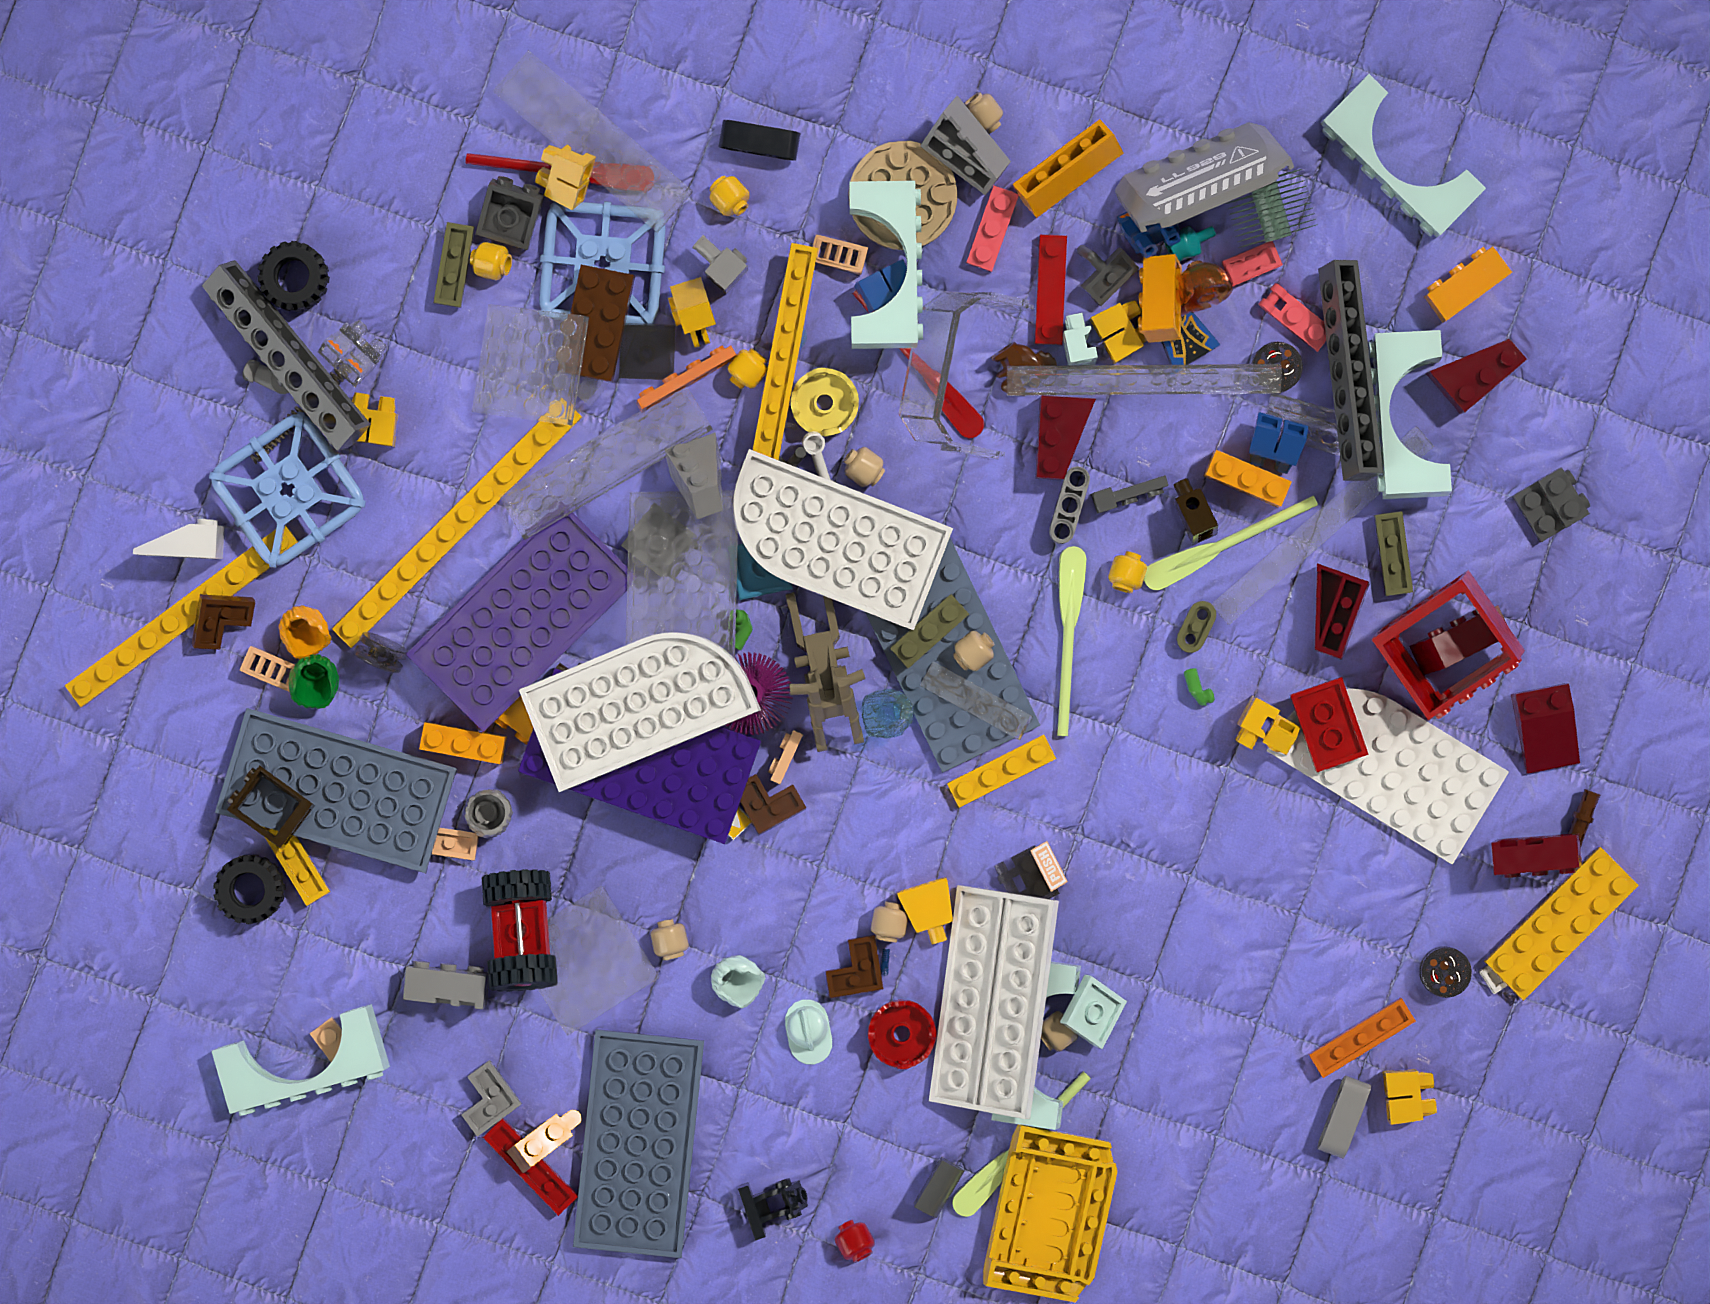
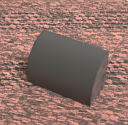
M941 1156L914 1201V1207L937 1218L965 1170Z

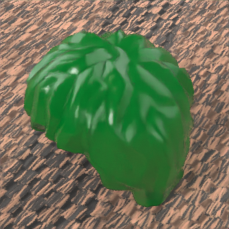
M311 654L300 659L289 674L288 684L291 698L299 706L303 705L305 708L320 709L329 706L339 687V675L334 663L326 656H321L320 654Z

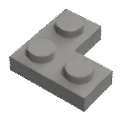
M491 1060L467 1076L483 1099L465 1111L462 1117L478 1137L522 1103Z

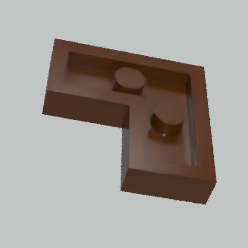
M200 594L191 643L193 648L220 650L225 625L251 627L255 608L254 598Z
M757 774L748 778L740 801L758 835L806 810V806L794 785L769 797Z
M875 935L848 939L852 966L825 970L830 998L884 989Z

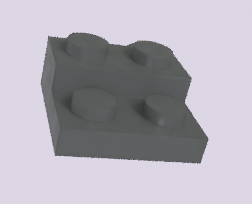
M498 176L497 180L492 178L487 188L476 235L528 250L536 222L539 218L544 194L539 193L540 189L534 185L525 184L522 188L513 185L514 181L508 177Z
M1562 467L1557 468L1512 496L1540 543L1590 514L1587 510L1590 507L1588 499L1583 493L1578 495L1573 487L1576 484L1574 476L1569 470L1564 471Z

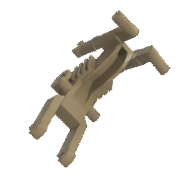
M795 593L785 594L797 647L807 652V655L794 658L796 668L810 666L811 669L807 674H804L806 684H790V695H808L807 703L817 752L827 751L822 722H825V719L842 715L849 717L854 745L864 743L859 713L853 689L850 685L866 678L863 669L847 675L846 666L837 665L838 659L847 658L850 655L848 646L834 649V646L840 639L832 602L833 599L823 596L830 631L803 636Z

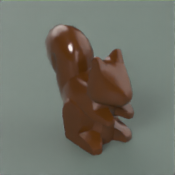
M1016 342L1008 344L991 356L993 361L1000 362L1003 366V369L996 376L998 378L1007 377L1001 383V390L1005 393H1019L1022 396H1026L1025 388L1020 380L1022 377L1029 374L1035 381L1046 382L1057 371V362L1049 352L1045 353L1041 350L1035 354L1029 347L1017 344Z

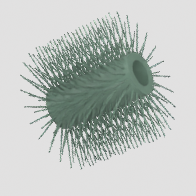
M1302 169L1295 170V171H1292V172H1287V173H1284V174H1280V175H1278V176H1279V177H1282V176H1284V175H1288V174H1291V173L1300 171V170H1302ZM1303 175L1281 181L1276 180L1269 185L1252 191L1250 196L1228 202L1232 203L1253 197V201L1228 209L1255 203L1253 207L1231 214L1256 208L1257 212L1231 220L1258 214L1257 218L1234 225L1259 219L1260 223L1241 229L1261 224L1260 229L1238 236L1262 230L1263 234L1241 241L1263 235L1265 239L1241 247L1262 241L1267 243L1291 236L1293 232L1313 227L1309 226L1291 231L1290 227L1313 220L1289 226L1290 221L1313 214L1288 220L1287 216L1306 210L1287 215L1285 212L1310 203L1288 209L1284 208V205L1309 197L1284 204L1282 201L1306 192L1284 198L1281 197V194L1306 186L1284 192L1279 190L1303 181L1278 187V183Z

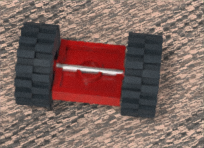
M538 869L510 870L508 872L490 873L481 877L483 905L486 907L491 906L495 959L487 961L489 990L510 992L556 986L558 984L556 956L550 955L546 904L552 900L549 871H538Z

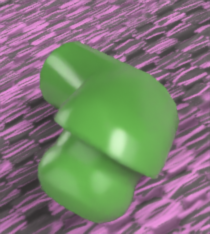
M735 609L730 613V621L734 625L736 634L730 645L741 651L752 633L753 627L748 614L744 610Z
M1192 668L1184 671L1188 690L1198 704L1206 706L1207 703H1213L1215 700L1213 691L1210 688L1202 689L1197 669Z

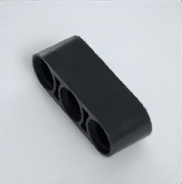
M723 120L718 147L731 151L796 161L801 133L763 125Z

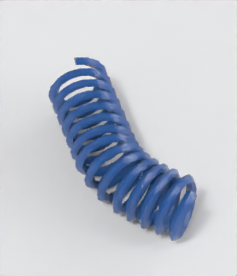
M882 949L887 950L882 951L887 953H882L881 974L887 976L889 973L890 949Z

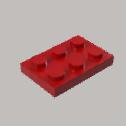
M1342 677L1290 694L1316 772L1369 755Z

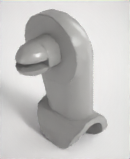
M255 360L247 361L243 368L244 380L252 383L256 382L279 394L289 393L268 366L262 365Z

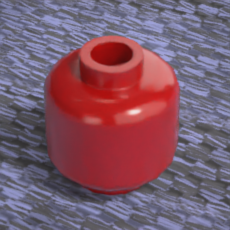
M850 1220L838 1227L840 1232L835 1236V1243L844 1259L853 1260L856 1263L873 1253L872 1248L875 1245V1241L865 1223H854L853 1220Z

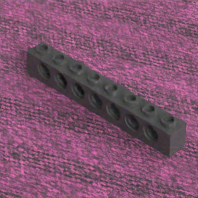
M234 260L219 265L202 285L210 299L223 311L226 318L237 328L243 339L251 345L261 361L274 373L277 380L288 390L294 401L306 412L311 422L320 429L328 442L337 451L354 445L370 427L369 421L237 261Z
M1333 260L1320 267L1318 273L1343 481H1367L1382 474L1383 466L1358 260Z

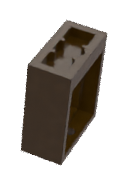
M259 765L257 769L252 768L243 780L246 784L240 792L236 790L227 801V804L230 805L227 810L283 850L315 805ZM263 777L299 802V805L276 836L240 811V808Z

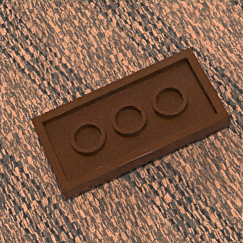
M581 264L558 369L560 373L613 383L635 275Z

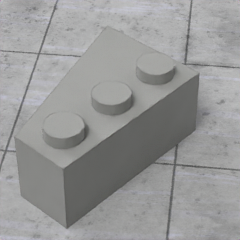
M958 96L943 111L920 145L984 195L989 192L1011 162Z

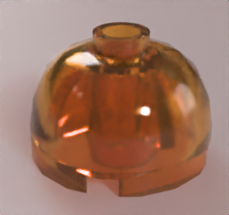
M1194 261L1190 263L1178 279V294L1182 308L1184 306L1186 311H1199L1210 308L1212 306L1208 302L1218 298L1221 303L1233 291L1225 271L1219 265L1210 262Z

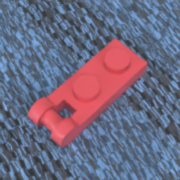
M1274 283L1270 288L1272 292L1266 299L1262 298L1258 305L1314 351L1318 352L1326 342L1324 321L1291 296L1283 287ZM1279 299L1286 303L1281 310L1274 306Z

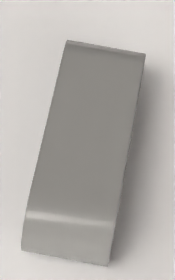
M1076 466L1071 468L1063 479L1049 527L1050 538L1057 544L1069 542L1076 530L1090 482L1089 473L1082 467ZM1072 472L1082 473L1084 476L1082 486L1075 487L1070 483L1069 478ZM1065 498H1072L1076 501L1077 508L1073 513H1067L1063 510L1062 502ZM1064 524L1068 527L1069 535L1067 538L1059 539L1055 536L1054 529L1056 525Z
M1346 1075L1343 1077L1317 1146L1318 1150L1344 1159L1371 1090L1370 1084Z

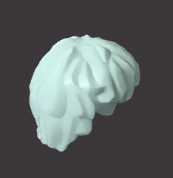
M741 955L722 959V961L716 964L711 975L712 988L718 997L723 1001H727L730 1005L742 1009L755 1000L766 979L765 974L754 962Z

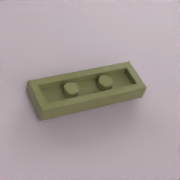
M447 222L434 304L462 307L474 226Z
M1400 511L1374 515L1385 596L1412 593L1413 586L1403 513Z
M950 594L915 626L914 630L906 633L890 649L907 668H910L966 618L969 613Z

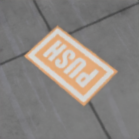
M1047 841L1030 850L1051 892L1068 882Z

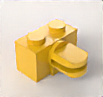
M701 277L670 286L673 297H669L668 301L676 326L682 325L684 334H691L695 348L700 347L695 332L697 330H701L705 345L710 344L706 327L716 325Z

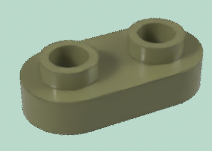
M1199 601L1190 607L1176 638L1181 650L1193 653L1202 648L1216 620V610L1211 603ZM1201 609L1207 613V617L1204 620H1200L1197 617V612ZM1187 634L1194 635L1195 641L1193 644L1186 643L1185 637Z

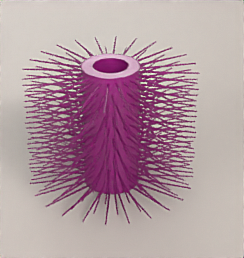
M744 652V663L741 655L738 654V657L751 686L757 689L756 699L761 710L734 721L731 726L733 730L736 727V732L739 731L741 726L740 733L743 734L746 725L745 734L747 735L749 733V724L750 734L754 735L755 725L756 734L759 735L757 721L760 731L764 733L761 720L766 731H769L763 716L770 728L774 729L765 713L775 725L777 724L767 711L778 721L782 722L766 707L768 706L775 711L766 703H768L767 701L775 704L778 703L768 699L785 703L790 702L771 697L793 699L787 696L769 695L790 694V691H772L790 689V686L777 687L790 684L791 682L779 683L789 678L786 676L779 679L787 674L784 671L777 675L784 668L781 667L775 672L780 664L778 665L777 663L773 667L776 661L773 660L771 662L772 658L770 657L765 662L766 655L763 656L761 661L762 654L760 653L756 662L757 654L755 652L753 654V663L752 654L749 652L748 663Z

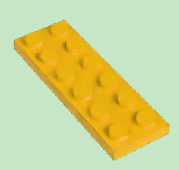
M1598 847L1582 863V866L1576 869V873H1572L1484 962L1524 1001L1639 885L1601 847Z

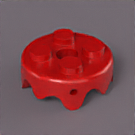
M893 1000L882 1005L872 1016L868 1027L869 1045L881 1062L897 1069H909L923 1062L930 1055L936 1041V1027L929 1012L920 1004L910 1000ZM898 1026H906L909 1029L910 1036L907 1040L899 1041L894 1037V1031Z

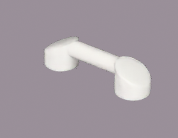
M815 431L807 433L802 439V446L806 452L811 454L818 476L833 481L830 479L822 455L825 447L824 438Z

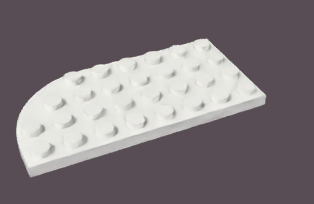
M748 449L735 485L733 509L739 536L750 555L765 570L782 580L911 630L915 629L953 528Z
M678 632L661 633L640 639L519 690L559 792L761 710L747 675L734 657L725 649L706 638Z
M1361 689L1346 690L1369 755L1316 772L1301 727L1297 739L1287 755L1272 751L1269 747L1266 751L1452 865L1509 773L1506 769L1395 701L1378 693ZM1294 710L1287 717V720L1300 726Z

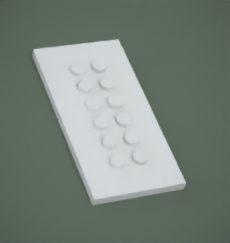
M957 885L929 1101L1030 1119L1059 901Z

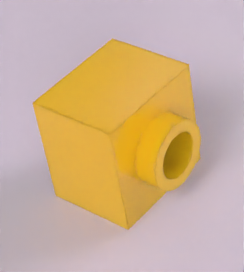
M1277 715L1276 719H1273L1268 727L1263 743L1267 744L1272 751L1287 755L1297 739L1300 726Z

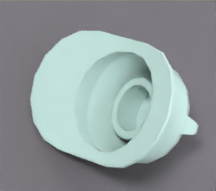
M813 1000L795 1002L788 1009L785 1016V1027L791 1052L802 1063H820L829 1056L832 1049V1035L827 1013L818 1002Z

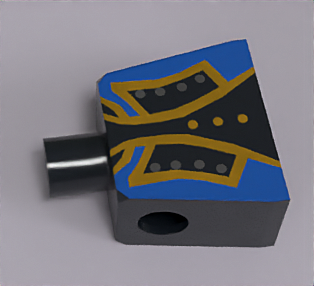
M1192 311L1181 317L1180 340L1161 342L1173 373L1220 346L1217 339Z

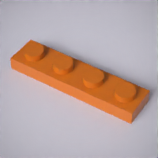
M722 345L709 353L711 357L701 362L700 359H697L687 365L686 372L679 376L677 373H673L663 379L662 382L664 384L654 389L651 386L638 394L640 398L637 399L636 404L641 413L730 363L737 355L732 346L724 348Z
M1400 997L1308 1055L1322 1078H1325L1413 1024L1416 1020Z

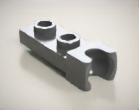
M1166 475L1114 492L1109 487L1094 492L1091 496L1098 514L1117 508L1116 502L1121 501L1122 506L1137 502V496L1145 493L1148 494V498L1163 494V488L1169 485Z

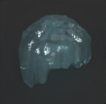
M893 689L877 690L865 695L861 711L866 733L871 737L885 739L901 736L913 721V705L908 697L902 692Z

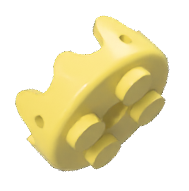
M816 368L808 372L797 381L791 395V410L797 423L805 431L818 432L822 437L837 435L846 430L853 423L858 412L859 396L857 389L844 373L837 370ZM828 395L832 398L833 405L829 410L824 411L818 408L817 399L820 396Z

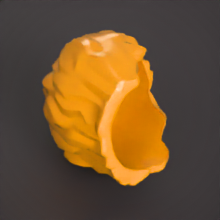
M304 605L294 606L287 610L280 619L278 626L280 638L288 652L295 659L318 654L319 651H322L323 648L331 643L328 624L317 609L305 607Z

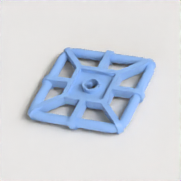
M555 201L549 205L551 208L546 217L543 255H540V262H542L539 294L540 313L544 317L548 316L551 319L569 321L571 310L556 308L575 293L581 264L599 268L595 266V261H599L600 257H606V261L610 262V267H605L607 270L628 274L629 271L651 272L648 309L646 311L637 299L631 295L630 303L641 316L627 315L625 326H652L655 323L654 319L657 317L659 309L662 273H665V266H663L666 231L663 218L665 215L661 211L657 212L650 208L611 205V202L604 201V204L582 202L573 210ZM564 212L603 215L601 236L582 235ZM611 216L649 219L627 239L609 237ZM558 217L577 239L575 258L554 256ZM655 226L652 264L630 263L632 244ZM553 264L574 265L573 284L550 302Z
M298 411L297 414L286 417L259 437H252L249 439L250 443L219 463L209 475L214 490L235 519L233 523L237 528L240 527L259 556L269 564V567L273 568L288 563L315 543L325 541V537L355 517L362 507L365 508L366 503L363 500L360 488L340 461L341 456L338 451L334 452L318 427L311 422L305 412ZM295 426L290 455L274 464L263 446ZM303 428L306 429L326 458L309 471L298 457ZM256 451L268 467L267 471L253 480L224 474ZM331 465L352 498L323 493L313 477ZM223 482L252 487L262 503L244 514ZM285 482L287 485L293 484L295 486L292 490L294 495L291 497L287 494L282 496L280 493L283 490L282 484ZM321 500L351 505L319 528L307 512L308 509ZM266 509L277 523L272 552L269 551L249 522ZM301 515L312 533L280 554L285 525Z

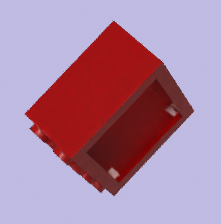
M1469 570L1379 629L1371 639L1428 720L1434 716L1437 719L1442 718L1451 711L1450 708L1455 705V702L1458 701L1461 705L1473 697V693L1477 691L1476 688L1481 687L1485 689L1496 681V678L1502 671L1506 675L1519 666L1518 663L1522 661L1521 656L1525 651ZM1458 594H1466L1502 645V648H1500L1502 653L1442 693H1439L1438 690H1434L1399 640V634Z

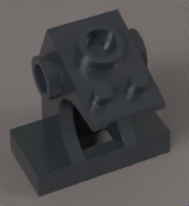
M790 1178L774 1183L775 1188L754 1195L749 1182L738 1186L755 1241L766 1237L763 1223L784 1215L787 1220L802 1215L801 1210L808 1206V1197L806 1190L801 1186L800 1180L791 1182ZM781 1194L785 1207L770 1212L766 1198Z

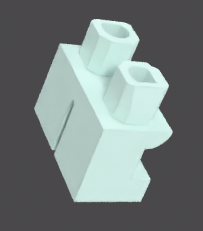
M1082 313L1066 316V331L1063 333V344L1068 369L1072 370L1096 365L1098 358L1096 347L1087 348L1086 344L1091 326L1085 327Z

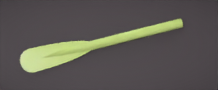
M1311 496L1217 542L1195 546L1156 561L1147 566L1144 582L1150 589L1161 590L1203 567L1220 552L1318 506L1315 497Z
M1075 546L1065 548L1059 558V604L1063 624V645L1057 736H1068L1074 628L1080 613L1086 573V554L1081 548Z
M1084 1071L1057 1098V1100L1064 1101L1063 1108L1091 1079ZM1009 1150L1001 1153L985 1165L954 1195L952 1205L959 1215L967 1217L975 1214L997 1189L1003 1180Z

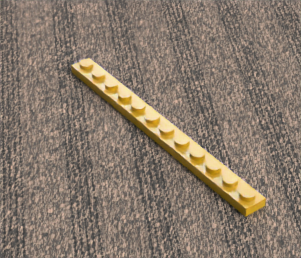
M562 398L332 630L350 648H353L583 417Z

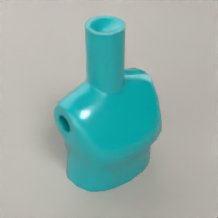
M1186 226L1180 229V242L1172 246L1167 245L1165 240L1164 243L1169 255L1176 254L1180 262L1201 254V242L1216 236V233L1212 226L1197 233L1191 226Z

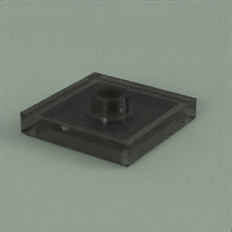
M625 323L620 346L619 378L663 380L673 374L675 366L676 325Z

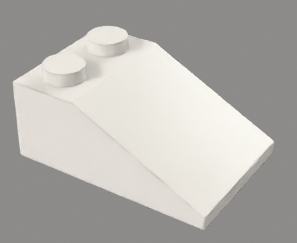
M197 519V524H188L134 548L133 554L223 559L225 527L218 526V521Z

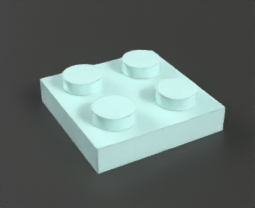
M1085 974L1060 1023L1093 1046L1103 1049L1127 1001L1092 976Z

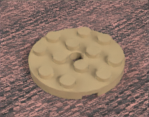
M897 141L882 144L862 158L855 168L850 182L915 181V189H921V205L916 206V216H921V232H916V243H922V247L928 245L946 230L955 213L957 187L953 172L920 146L921 143ZM852 215L858 228L870 240L885 248L903 250L898 238L885 225L869 217Z

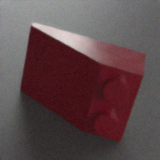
M1569 683L1512 693V705L1526 774L1579 764L1580 756L1575 711Z

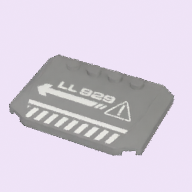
M1248 122L1234 129H1224L1213 138L1199 140L1192 147L1185 150H1175L1168 157L1159 161L1153 160L1145 163L1142 168L1124 175L1117 185L1115 193L1119 202L1139 230L1146 232L1147 225L1160 223L1161 228L1170 227L1269 185L1279 179L1278 172L1286 166L1291 170L1294 168L1291 157L1265 126Z

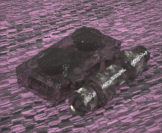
M1035 845L1011 856L1015 867L1010 870L1007 869L1004 861L994 865L998 873L997 879L1000 884L1003 883L1007 893L1050 899L1060 894L1058 889L1050 891L1030 851L1036 847ZM1020 875L1026 889L1020 892L1012 879Z

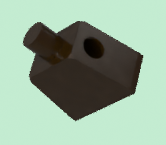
M1188 478L1173 484L1178 495L1175 499V507L1192 545L1218 535V523L1201 488L1193 490ZM1193 504L1196 505L1197 508L1191 510L1187 506Z

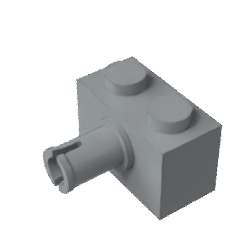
M704 235L692 247L710 263L705 271L706 277L725 294L748 271L746 265L748 262L747 258L736 248L731 251L726 247L725 250L720 251Z

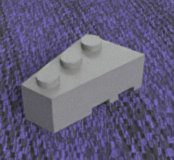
M716 433L677 444L665 450L670 476L695 517L700 519L722 511L721 456Z
M413 961V965L406 966L403 1000L447 1003L452 1006L468 1005L475 1006L476 1009H483L487 1005L489 980L488 972H484V967L468 966L467 970L456 969V964L440 963V968L429 967L430 962Z

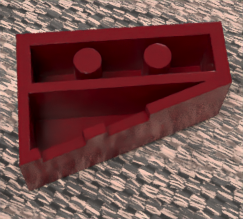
M1507 339L1425 374L1460 414H1463L1524 363L1527 358L1510 339Z
M1041 395L1035 479L1063 480L1065 478L1096 400L1095 398Z
M1318 563L1315 650L1342 660L1370 583L1369 581Z
M1494 606L1505 621L1499 606ZM1476 609L1472 610L1473 616L1467 619L1464 615L1449 622L1450 627L1443 629L1442 626L1427 633L1429 637L1409 646L1424 675L1445 669L1499 642Z
M1579 833L1506 838L1491 842L1494 875H1504L1505 878L1521 877V873L1532 872V876L1548 875L1549 870H1559V874L1576 873V868L1582 866Z

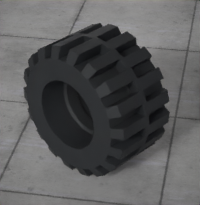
M284 241L277 247H271L270 252L262 257L264 260L258 267L260 271L259 275H257L258 282H260L262 293L276 306L287 311L293 310L298 312L305 308H312L314 303H319L322 300L321 296L323 293L326 294V286L330 279L328 276V266L325 264L323 257L309 245L299 243L298 241H291L289 243ZM297 260L307 266L309 279L303 289L297 292H288L279 284V271L287 262Z
M254 854L243 855L226 863L222 870L217 873V880L213 885V889H215V894L213 895L214 900L218 901L219 905L217 907L219 910L224 911V916L228 919H234V922L253 924L269 918L280 908L279 905L284 900L285 896L283 893L286 890L282 880L284 877L282 873H279L277 869L279 867L275 863L272 864L269 861L270 859ZM253 873L263 881L265 894L259 903L245 905L236 897L234 891L235 882L242 874Z

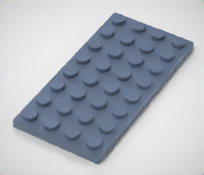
M949 538L916 625L950 594L955 597L969 615L910 668H907L890 648L911 629L865 612L942 773L1040 726L951 538ZM970 631H976L981 635L985 632L995 644L992 647L994 652L993 659L978 671H971L970 669L965 671L953 656L956 642ZM941 670H942V673H943V672L946 673V674H944V675H945V676H944V679H943V677L940 675ZM928 673L946 685L952 687H957L958 685H960L959 689H949L965 698H968L965 694V689L968 687L974 689V697H971L969 695V693L973 695L972 690H968L967 695L975 701L982 703H991L992 700L990 696H986L987 694L991 695L993 698V703L991 705L1004 708L1013 713L1018 718L1020 722L1019 730L1014 733H1011L1006 731L1002 727L1000 720L1003 716H1008L1011 719L1010 725H1007L1005 723V721L1007 723H1010L1009 719L1003 718L1002 720L1003 726L1009 730H1014L1017 728V721L1013 715L1000 708L986 705L989 711L985 715H981L975 711V707L981 706L982 709L980 707H977L976 710L980 713H984L986 711V708L982 704L961 698L951 693L935 680V686L931 687L930 685L932 684V681L927 676ZM996 711L999 712V713H997V714H998V715H997V718H996V716L992 715V714H994L993 712H996Z
M246 708L215 810L216 814L240 820L227 810L230 806L227 804V801L236 790L240 792L245 786L246 782L243 780L252 768L257 769L260 765L315 805L293 836L426 874L457 768ZM263 777L240 808V811L260 826L280 831L299 805V802Z
M601 1029L595 1030L573 1247L682 1258L704 1040Z

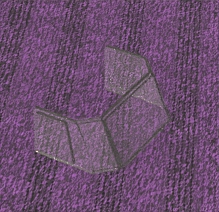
M943 291L923 306V313H918L917 315L918 324H923V340H918L917 348H911L898 412L914 441L940 446L941 451L984 460H998L999 457H1005V452L953 442L942 424L940 416L960 314L974 303L1018 312L1034 309V305L1029 304L1030 300L993 292L963 293Z

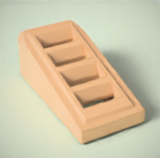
M816 234L812 246L818 248L816 263L858 275L862 274L868 247ZM822 242L827 243L824 257L819 258L818 255ZM832 245L837 246L834 261L828 260ZM843 248L848 249L844 264L839 263ZM853 251L858 252L855 266L850 265Z
M250 646L239 671L290 692L289 678L286 684L281 681L286 669H292L295 664ZM259 655L261 657L256 669H250L255 656ZM266 659L271 660L266 674H262L261 671ZM278 663L281 665L276 679H273L271 676Z

